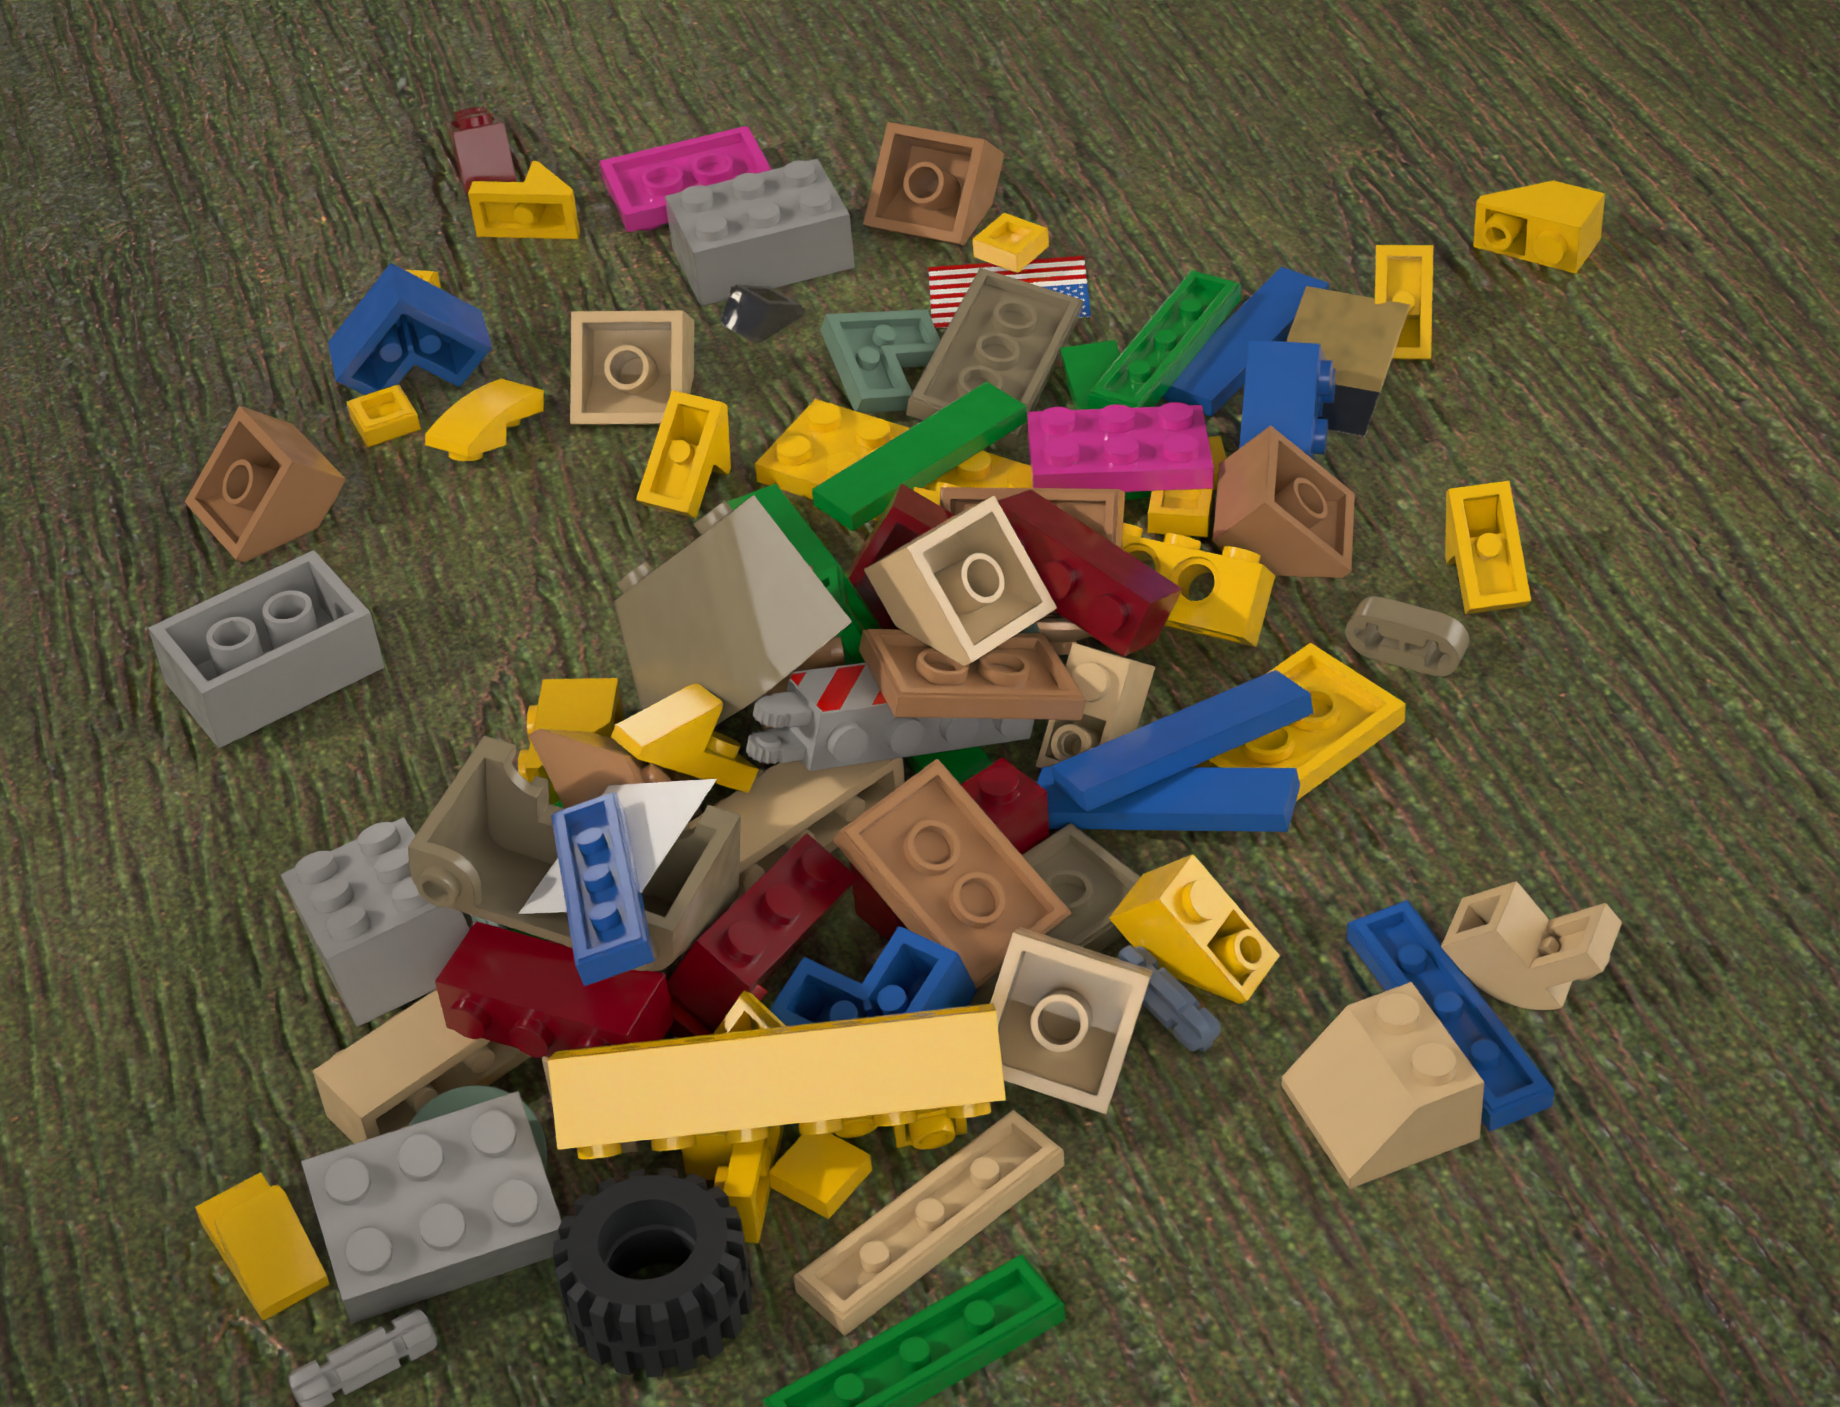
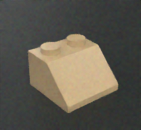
M683 310L571 311V425H660L671 391L675 390L690 394L694 378V320Z
M995 496L949 518L864 569L896 627L963 666L974 662L1057 609Z
M1022 927L1017 928L1012 933L990 1004L994 1003L996 1009L1004 1081L1107 1114L1153 970Z
M1412 982L1347 1005L1282 1076V1088L1349 1189L1480 1139L1484 1081Z

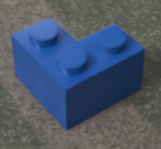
M392 263L388 265L328 342L336 381L363 395L398 385L413 365L461 387L492 349L480 309Z
M1248 339L1239 449L1271 425L1313 460L1315 454L1325 455L1328 419H1318V417H1322L1323 403L1334 402L1336 368H1333V360H1326L1320 344Z
M899 926L862 984L803 957L769 1010L786 1026L966 1007L973 999L977 989L957 952Z

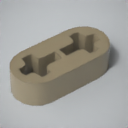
M1377 596L1365 598L1359 603L1345 629L1348 642L1361 655L1373 660L1438 677L1450 675L1458 668L1470 644L1467 630L1455 618L1444 613Z

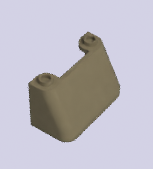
M754 495L734 510L724 500L693 524L701 534L696 540L653 570L645 560L616 583L623 594L614 601L641 710L695 683L702 685L722 700L723 709L716 723L717 725L772 689L852 622Z
M483 736L408 846L409 869L412 880L419 894L427 902L435 906L455 909L572 947L567 912L518 914L558 858L551 815L564 808L549 804L548 779L535 776L532 782L529 783L517 772L512 765V760L516 756V745ZM708 805L693 829H688V824L686 825L641 892L655 961L633 970L658 971L665 969L730 908L739 889L740 814Z

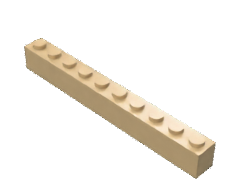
M895 758L809 771L801 761L779 763L768 768L762 775L757 777L749 793L738 790L727 798L718 801L714 807L741 815L739 889L731 906L806 833L828 852L838 848L833 840L841 829L905 783L903 759ZM702 814L688 823V829H693L697 825ZM436 989L404 1011L393 1015L386 1023L348 1048L334 1054L328 1061L314 1069L313 1074L326 1116L355 1144L408 1127L417 1112L438 1095L458 1087L489 1086L531 1056L524 1054L517 1048L482 1038L470 1039L460 1035L455 1030L448 1029Z

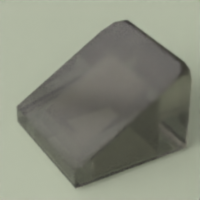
M735 285L730 288L721 323L747 340L759 343L803 317L805 308L769 286Z

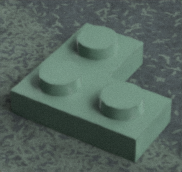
M927 309L826 314L820 328L854 411L860 413L907 411L908 400L912 391L902 368L927 366L941 341Z

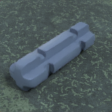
M1128 945L1120 950L1119 958L1117 959L1153 970L1143 1005L1168 1030L1174 1026L1173 1035L1189 1051L1200 1050L1205 1052L1213 1046L1214 1039L1221 1033L1219 1021L1205 1007L1198 1010V1000L1164 967L1159 969L1158 961L1144 947L1138 946L1133 948Z

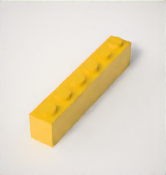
M994 1003L557 1051L548 1059L557 1149L577 1148L579 1159H596L619 1155L622 1153L621 1143L650 1139L653 1151L684 1149L696 1145L695 1134L725 1131V1139L728 1143L757 1141L770 1137L769 1126L799 1123L800 1134L830 1133L844 1129L843 1118L872 1115L874 1126L903 1125L918 1120L917 1110L946 1107L948 1118L976 1117L991 1113L990 1102L1006 1100L997 1015Z

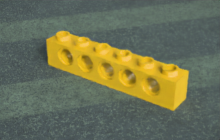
M937 482L935 491L914 487V491L940 506L941 487L959 486ZM1123 522L1122 549L1141 562L1154 560L1155 571L1183 589L1164 626L1257 647L1275 575L1263 564H1259L1261 557L1259 554L1231 546H1224L1222 555L1200 550V541L1173 533H1165L1163 542L1142 538L1143 529ZM1213 573L1214 588L1209 596L1199 601H1191L1189 588L1192 581L1200 574Z

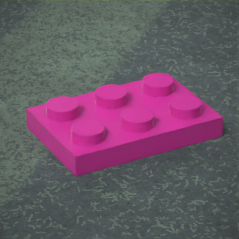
M748 126L599 161L602 179L627 233L637 230H652L662 224L669 223L665 196L682 192L691 186H707L732 180L744 173L757 174L771 170Z
M1172 402L1161 407L1130 408L1125 405H1109L1102 409L1086 410L1051 407L1044 411L1027 412V434L1033 488L1120 489L1123 492L1213 488L1214 468L1202 405L1189 406L1184 403Z

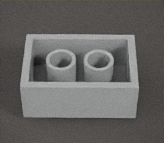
M818 159L793 161L785 167L757 174L744 173L732 180L707 186H691L682 192L665 196L672 249L700 306L855 268L850 214Z
M314 550L148 627L165 683L218 749L384 668L371 612Z
M404 817L395 822L374 824L362 831L356 840L332 851L311 853L302 858L295 868L280 874L308 937L356 1027L436 990V978L470 930L461 911L435 906L427 902L419 894L410 874L408 846L415 837V834Z
M519 1091L301 1161L342 1301L351 1324L553 1257L554 1242L561 1240L558 1231L561 1219Z

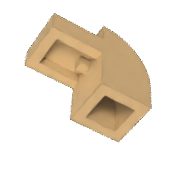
M1515 881L1462 898L1441 947L1469 980L1490 996L1520 1008L1554 1010L1563 1007L1574 980L1585 981L1604 971L1610 960V953L1622 921L1607 903L1549 920L1520 884Z

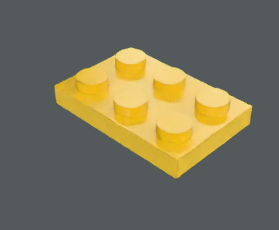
M1309 643L1269 672L1277 670L1311 694L1313 713L1193 767L1296 768L1300 781L1297 801L1405 722L1406 703L1314 644Z

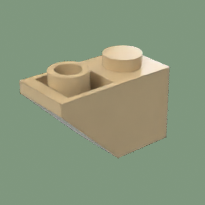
M1072 642L1065 667L1086 699L1082 719L1049 720L1036 767H1051L1136 730L1155 666Z

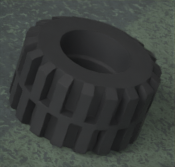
M660 1168L658 1175L646 1176L645 1169L628 1172L630 1179L617 1183L612 1177L598 1184L600 1193L596 1196L584 1194L574 1203L576 1216H564L558 1228L561 1240L554 1242L553 1258L567 1322L570 1324L572 1336L578 1346H587L589 1357L601 1366L613 1360L615 1372L631 1376L636 1368H643L646 1371L647 1378L664 1377V1368L678 1366L680 1373L696 1368L694 1359L705 1355L711 1360L723 1351L722 1338L735 1339L743 1328L741 1315L750 1313L752 1304L750 1288L753 1285L741 1218L736 1207L729 1206L728 1195L718 1186L707 1190L706 1179L691 1173L685 1179L678 1178L677 1169ZM663 1263L681 1265L671 1273L654 1279L636 1280L627 1278L634 1272L650 1265Z

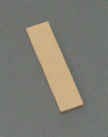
M1012 1110L794 1275L796 1293L846 1336L1064 1167L1063 1149L1015 1110Z

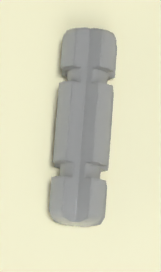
M413 1309L392 1320L393 1329L385 1332L384 1328L380 1326L327 1353L326 1358L328 1362L319 1366L317 1361L313 1360L292 1371L288 1376L289 1385L300 1407H324L335 1401L332 1395L334 1392L341 1389L343 1394L347 1395L400 1368L401 1365L398 1360L407 1355L408 1359L413 1361L433 1351L437 1346V1339L427 1316L420 1309Z

